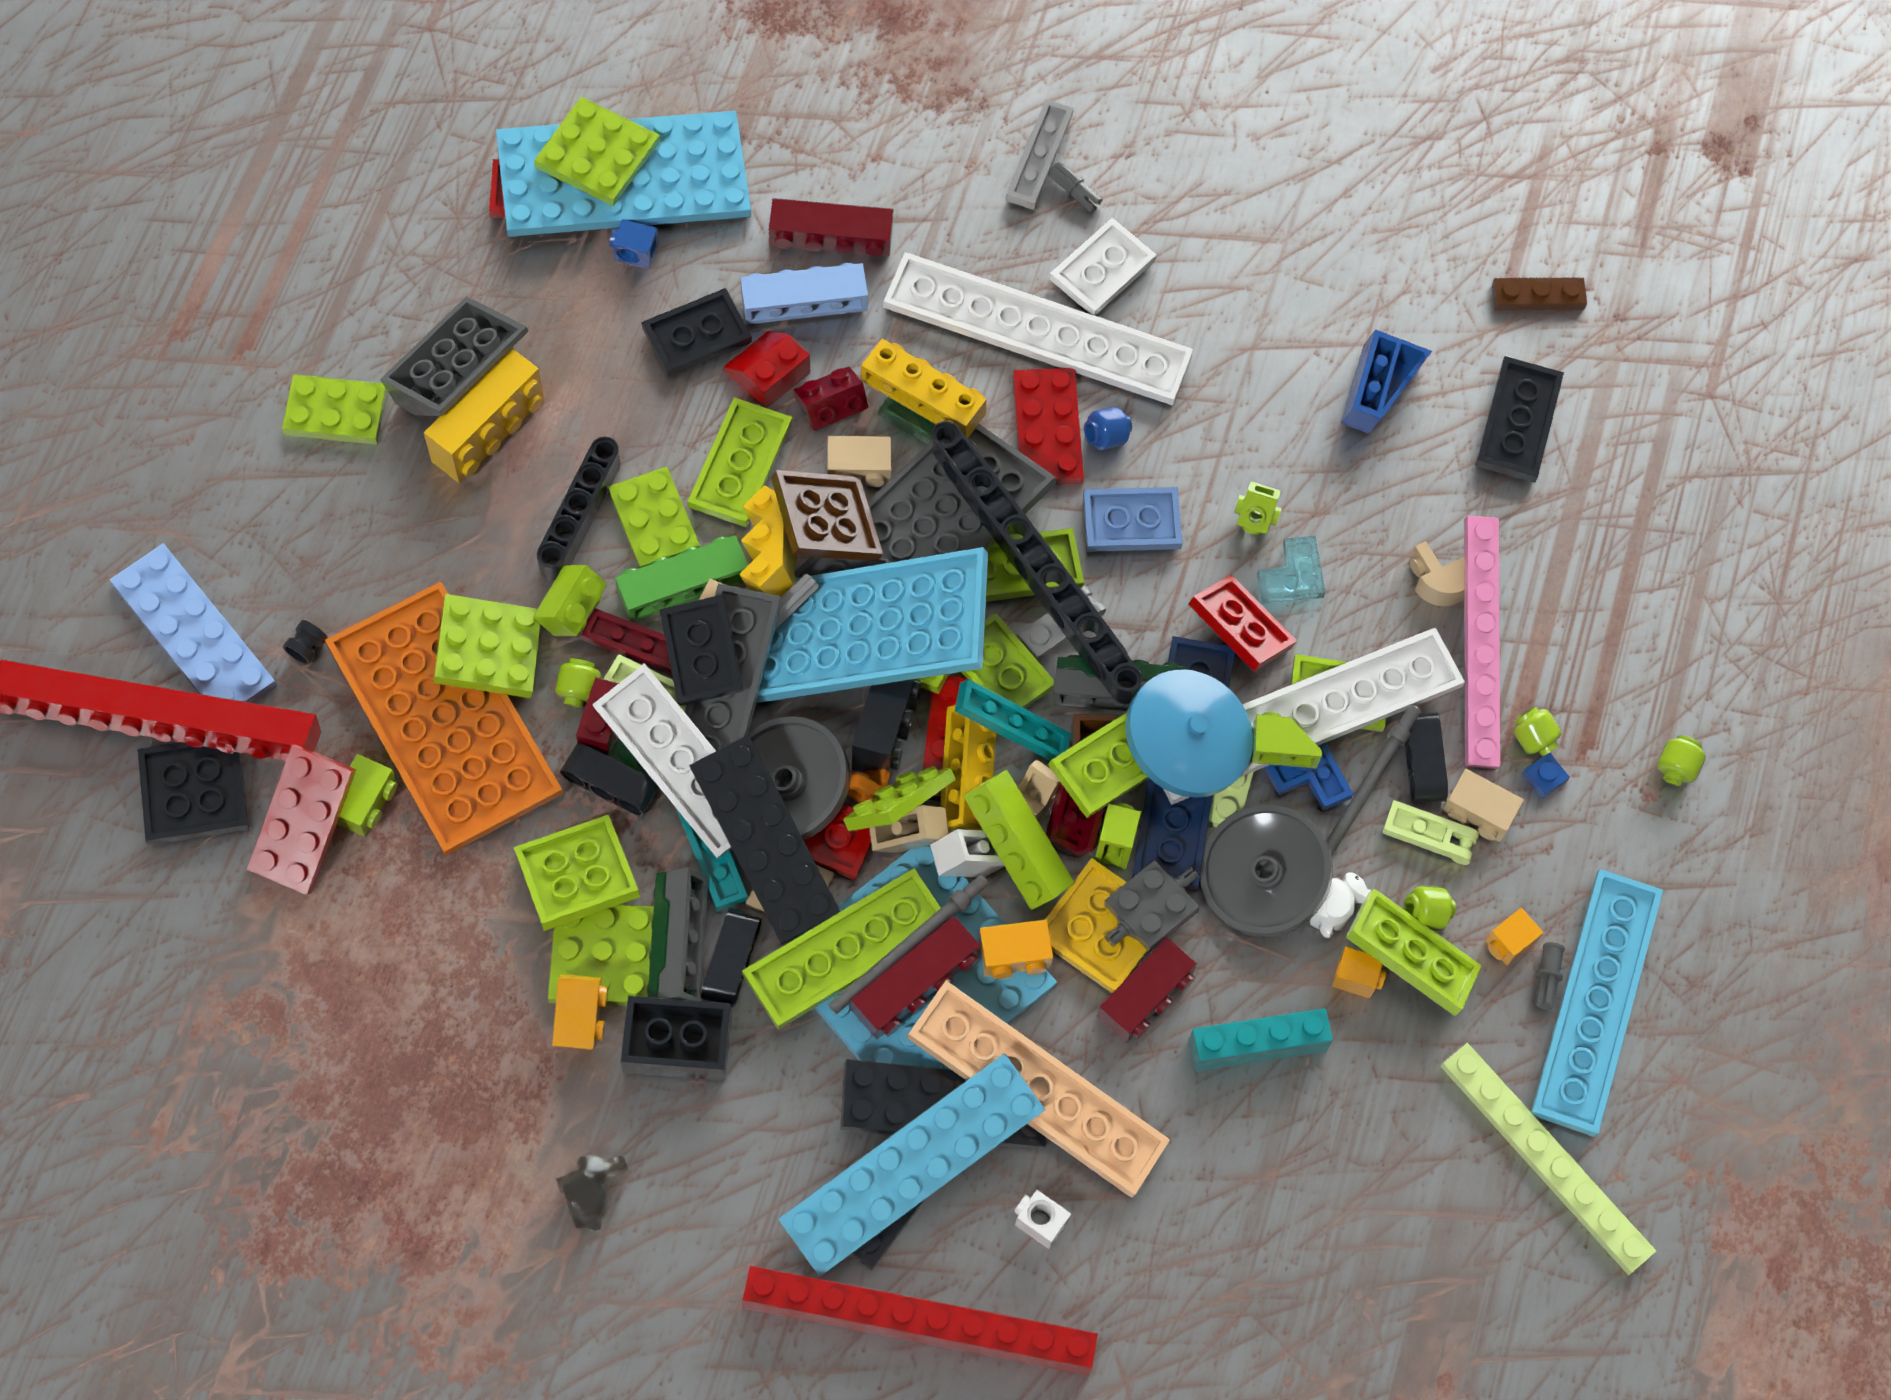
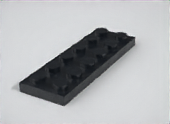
M749 735L689 765L781 945L841 912Z
M846 1059L844 1062L840 1130L893 1135L967 1080L953 1070ZM1026 1124L997 1146L1043 1150L1046 1137Z

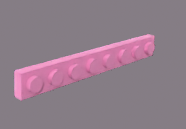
M1467 516L1464 519L1465 768L1498 769L1500 767L1499 518Z

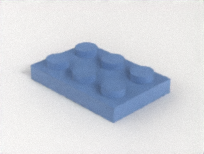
M1178 487L1084 489L1083 506L1087 552L1181 549L1182 533Z

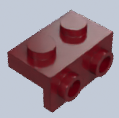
M849 366L836 369L829 375L817 380L807 381L802 386L793 389L795 399L807 413L813 430H818L869 408L863 382Z
M1060 783L1046 830V836L1052 846L1074 857L1092 852L1099 842L1098 829L1100 821L1106 813L1107 806L1086 818Z

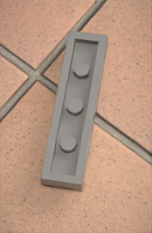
M1048 99L1045 100L1007 191L1006 201L1035 209L1048 173L1073 116L1074 108Z

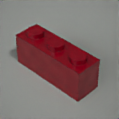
M1166 937L1099 1006L1097 1017L1125 1043L1133 1036L1139 1039L1151 1025L1148 1020L1156 1012L1162 1015L1173 1003L1170 997L1178 989L1184 992L1196 978L1193 973L1197 963Z

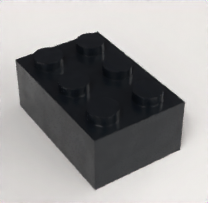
M911 679L870 686L852 743V770L864 772L886 769L891 775L892 769H899L903 751H901L903 741L908 740L912 722H910L912 712H916L921 693H919L921 680Z
M628 996L621 1053L623 1073L725 1081L732 1020L731 1003Z

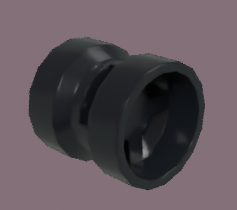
M301 620L295 628V637L288 638L282 647L292 658L302 664L309 665L315 657L314 650L322 647L328 636L311 622Z

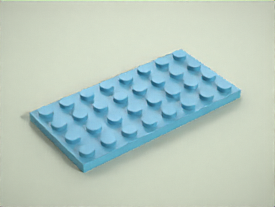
M736 111L629 119L659 134L660 142L614 207L534 167L535 158L560 124L496 129L508 237L619 228L622 219L643 225H658L751 217V206Z
M984 547L811 576L819 585L818 589L774 632L756 703L982 669L988 567L987 551Z

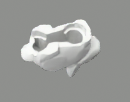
M1346 873L1342 880L1332 878L1328 896L1319 911L1310 919V925L1319 929L1323 937L1330 938L1334 935V931L1341 930L1350 922L1354 914L1355 905L1363 903L1366 895L1371 890H1368L1364 880L1354 873Z

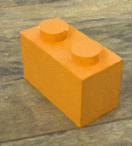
M1047 920L980 928L978 939L981 945L980 952L984 977L993 976L994 979H1005L1011 977L1013 973L1025 971L1028 975H1037L1051 968L1053 954Z
M565 974L558 977L552 1046L594 1049L597 1046V1041H603L605 1021L599 1020L600 1007H606L608 987L602 986L603 978Z

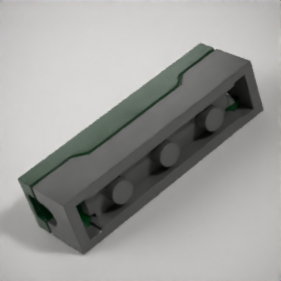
M1080 655L1058 657L1053 687L1056 705L1128 711L1130 704H1121L1114 700ZM1133 660L1142 674L1141 688L1149 680L1161 673L1172 670H1187V667L1175 662H1166L1163 665L1150 664L1144 660ZM1122 681L1119 683L1124 688H1130L1134 686L1129 681Z
M689 867L656 873L647 997L701 1001L708 877Z

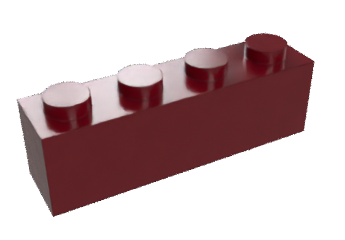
M772 198L769 221V245L782 249L791 247L804 248L814 252L826 250L837 251L841 254H867L872 257L890 256L894 209Z
M953 916L851 1000V1011L877 1040L884 1034L887 1037L892 1035L902 1025L901 1020L910 1012L912 1015L920 1012L927 1005V998L934 992H938L945 981L952 984L954 982L952 977L961 970L964 973L968 972L978 963L981 945L958 919Z

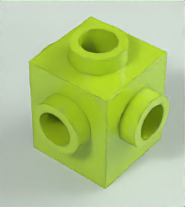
M1251 481L1246 496L1239 495L1234 513L1239 514L1237 525L1242 526L1244 531L1251 534H1267L1270 525H1277L1282 508L1276 507L1281 491Z

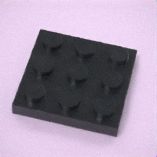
M182 742L137 749L145 841L148 846L249 830L241 753H225L216 748L204 746L196 748Z

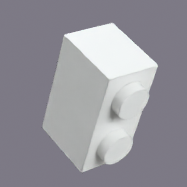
M957 829L930 844L938 876L978 877L983 875L986 877L1004 867L1003 862L985 832L981 830Z

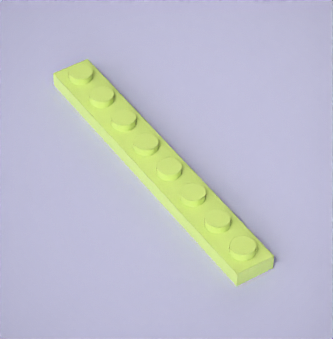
M1468 1042L1442 1063L1440 1067L1628 1276L1656 1252L1652 1245Z

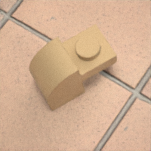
M1426 541L1416 545L1410 557V566L1413 573L1417 577L1420 576L1415 592L1426 602L1437 606H1451L1464 601V557L1442 567Z
M1036 759L1029 766L1018 789L1039 822L1053 803L1056 796L1055 792L1061 782L1050 768Z

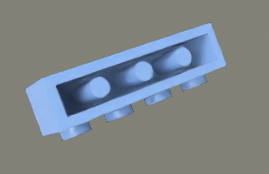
M844 263L840 266L826 268L815 266L808 270H782L772 274L753 273L746 277H740L746 325L868 311V292L863 263Z

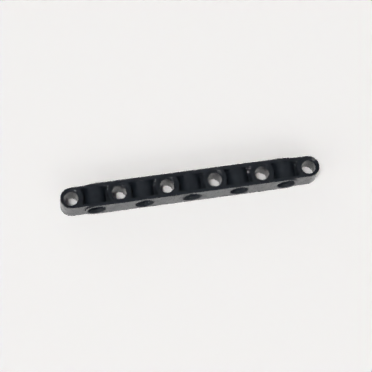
M942 421L936 424L932 430V453L943 467L950 481L1094 676L1101 681L1114 700L1121 704H1130L1133 697L1141 689L1142 674L1129 657L1122 643L959 427L950 421ZM949 439L952 442L942 443L940 440ZM984 486L987 490L978 491L975 487ZM1020 534L1023 538L1013 539L1010 535ZM1049 582L1058 583L1060 586L1057 588H1050L1045 584ZM1085 631L1094 632L1096 636L1088 638L1085 637L1082 633ZM1122 681H1129L1134 686L1130 688H1124L1119 683Z

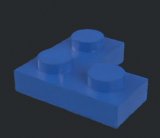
M1326 743L1318 745L1322 750V757L1317 768L1281 765L1264 767L1279 796L1308 783L1322 811L1348 801L1353 797V792Z

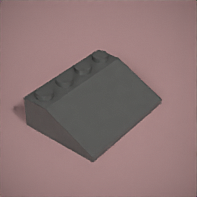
M466 296L380 380L394 403L414 415L443 416L529 330L526 326Z

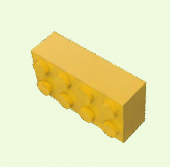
M511 348L443 416H440L424 432L431 462L458 483L466 476H472L477 471L480 462L487 455H493L499 449L501 441L508 434L515 433L520 428L522 420L530 412L534 413L541 407L544 394L539 368Z

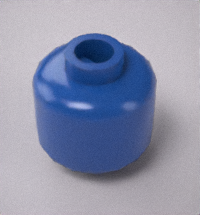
M1118 407L1093 411L1084 424L1086 440L1098 450H1108L1123 446L1127 443L1132 431L1130 417Z

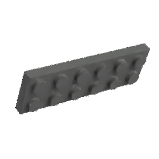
M719 583L715 596L723 594L726 597L744 691L688 704L685 708V714L716 751L747 736L749 733L783 600L780 596Z

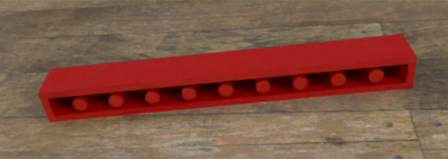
M0 660V712L4 714L17 713L28 715L37 720H57L71 726L76 724L91 726L99 731H106L108 729L123 732L133 737L142 735L153 737L162 742L176 741L196 748L204 746L216 748L225 753L239 752L249 754L258 759L267 757L282 760L283 762H286L292 745H298L314 752L321 735L317 716L312 713Z
M749 1266L742 1299L743 1309L1089 1376L1093 1367L1098 1333L755 1266Z

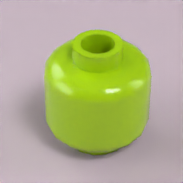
M570 658L569 663H564L560 666L555 692L558 696L565 698V705L583 708L584 702H587L595 677H601V673L594 668L595 663Z
M1535 706L1514 720L1516 725L1513 728V734L1527 754L1540 752L1542 756H1545L1559 746L1556 740L1560 738L1562 730L1548 709L1538 710Z
M1680 735L1665 743L1657 761V767L1664 774L1663 779L1666 782L1675 786H1681L1682 783L1696 781L1706 760V755L1701 749L1702 745L1700 742L1691 737Z
M1418 886L1406 896L1404 910L1431 930L1444 929L1450 920L1454 918L1456 904L1451 899L1449 892L1443 887Z

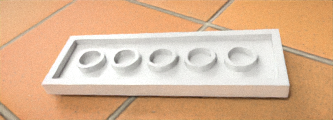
M643 664L592 705L710 851L719 859L731 849V846L689 767L690 764L716 752V750L649 668Z

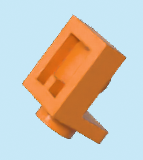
M886 769L869 770L863 773L852 772L847 797L858 803L876 797L875 791L888 785L890 772Z

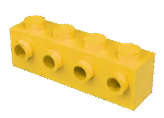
M882 338L861 364L862 382L934 424L942 421H950L956 424L967 439L986 415L987 399L981 392L974 388H967L960 384L952 375L941 373L934 369L925 359L915 358L897 343H890Z
M956 705L947 707L943 769L951 768L956 780L941 790L940 807L945 808L948 834L957 829L983 831L963 795L994 776L996 732L955 712Z

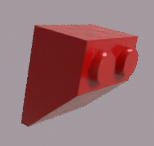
M768 330L723 367V370L760 406L768 408L810 374V354L790 335Z

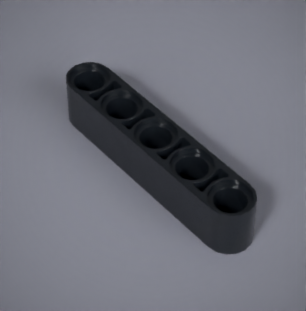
M599 437L591 444L538 548L536 555L540 574L549 581H555L563 566L572 564L608 492V486L612 484L620 468L618 444L611 437ZM603 454L612 455L607 459L599 458ZM593 479L599 481L594 485L586 484L587 481ZM576 506H585V507H586V508H585L584 510H582V511H574V510H572V509H573L574 507H576ZM563 532L573 533L571 536L567 538H562L559 536ZM552 558L559 560L556 564H546V561Z

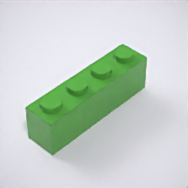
M736 535L731 537L722 536L714 539L708 545L699 548H687L681 554L674 557L658 558L648 566L639 569H627L619 576H616L615 581L617 592L630 622H635L660 613V609L700 599L709 579L733 587L744 583L739 574L748 566V563Z

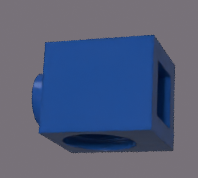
M622 219L618 230L614 229L610 238V247L613 248L614 260L650 269L659 245L657 228Z

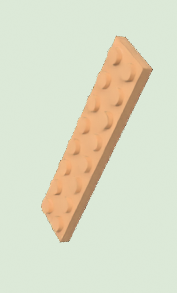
M948 981L943 983L906 1036V1038L965 1080L970 1079L1005 1053L1045 1108V1111L1027 1124L1131 1198L1135 1196L1170 1141L1166 1136Z

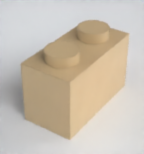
M828 436V474L860 477L861 483L870 487L886 485L891 478V437Z
M1465 768L1442 812L1448 814L1452 821L1462 825L1467 824L1476 829L1482 837L1501 842L1524 799Z
M920 805L894 824L871 827L872 851L899 853L928 846L948 835L945 808Z

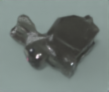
M584 1155L577 1160L578 1170L571 1171L566 1176L556 1178L560 1193H563L575 1228L586 1227L594 1232L601 1229V1219L606 1214L609 1196L603 1182L608 1177L623 1174L627 1171L628 1164L623 1156L612 1157L604 1161L595 1155Z

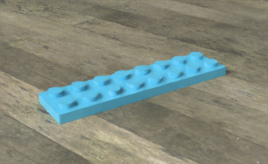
M1602 869L1597 871L1531 1108V1113L1535 1117L1593 1137L1599 1134L1661 901L1662 889Z
M1004 1053L781 1216L779 1221L820 1277L1045 1111V1108Z

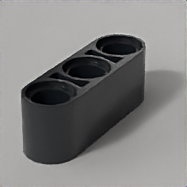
M1421 712L1409 731L1411 735L1404 745L1410 797L1413 803L1445 802L1448 797V780L1440 716L1438 712Z
M581 743L576 744L560 770L561 775L571 783L637 816L644 814L659 789L657 784L648 776Z
M733 908L728 909L704 980L701 999L719 1003H731V1007H735L744 981L742 970L746 969L749 965L760 931L762 916Z

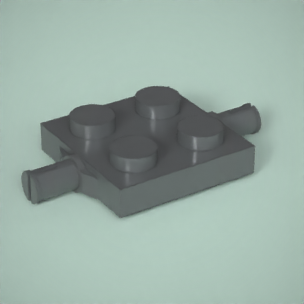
M1155 860L1105 900L1104 906L1116 917L1118 926L1104 936L1106 941L1110 942V945L1114 947L1128 935L1139 941L1148 952L1152 951L1166 937H1169L1199 912L1200 906L1185 890L1188 885L1199 878L1197 872H1193V868L1188 867L1181 875L1174 878L1167 874Z

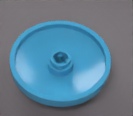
M1192 670L1167 671L1149 680L1136 693L1129 705L1125 730L1130 752L1140 769L1163 789L1186 797L1212 796L1231 786L1246 770L1253 750V731L1249 717L1235 694L1215 678Z

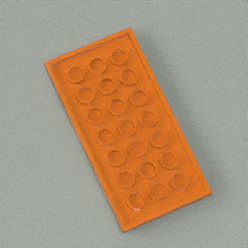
M440 581L325 639V642L444 855L447 856L563 795V790L508 695L433 683L445 594H448Z

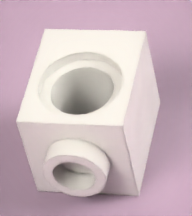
M1036 1190L1031 1198L1025 1195L1014 1211L1019 1215L1015 1226L1048 1249L1051 1248L1065 1228L1071 1216V1213L1038 1190ZM1038 1210L1044 1211L1049 1216L1050 1221L1047 1224L1038 1225L1031 1219V1214Z

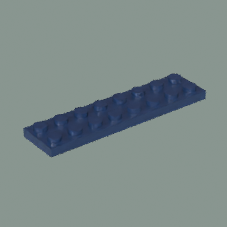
M1172 636L1168 662H1175L1187 667V670L1209 675L1227 688H1230L1235 652L1226 645ZM1148 778L1132 878L1154 860L1167 874L1174 878L1181 875L1188 867H1192L1193 872L1196 871L1199 878L1194 880L1185 889L1197 891L1212 796L1190 797L1171 805L1164 789Z

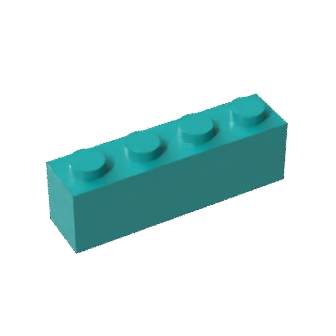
M1326 1008L1193 1028L1188 1041L1194 1070L1199 1072L1327 1052L1333 1038Z

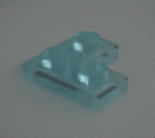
M1316 536L1284 538L1283 548L1287 567L1260 569L1257 572L1261 603L1324 598L1326 591Z

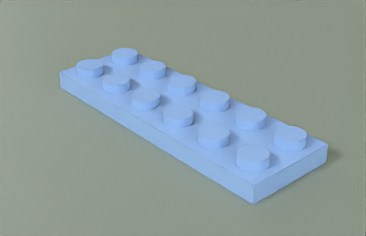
M164 543L110 579L113 587L199 694L253 703L277 686L272 676Z

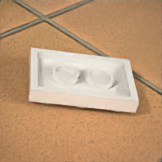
M1111 218L1050 273L1049 280L1088 313L1096 316L1156 261L1157 255L1116 220Z

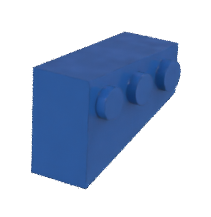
M1375 329L1363 345L1341 423L1370 434L1432 351Z

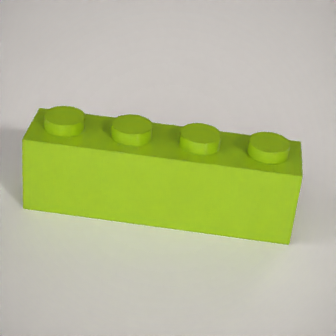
M1007 769L987 779L963 795L1031 910L1053 900L1075 884Z

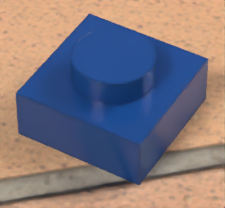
M1551 753L1528 766L1522 773L1542 799L1565 784L1570 778Z

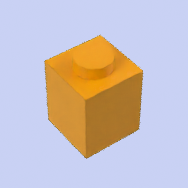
M1521 907L1493 929L1485 941L1491 954L1508 966L1535 945L1544 932Z
M1345 946L1338 961L1332 987L1370 999L1375 989H1382L1387 971L1382 970V963L1368 953Z

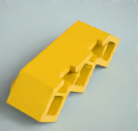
M764 485L743 506L754 528L741 541L753 561L739 575L748 590L782 597L796 583L794 565H797V556H793L775 491Z

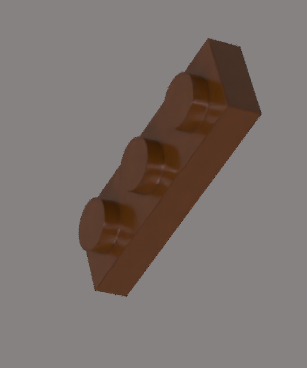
M1584 277L1494 278L1492 282L1495 311L1585 310L1587 306Z

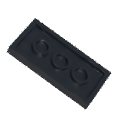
M1504 356L1475 466L1530 482H1536L1564 372Z

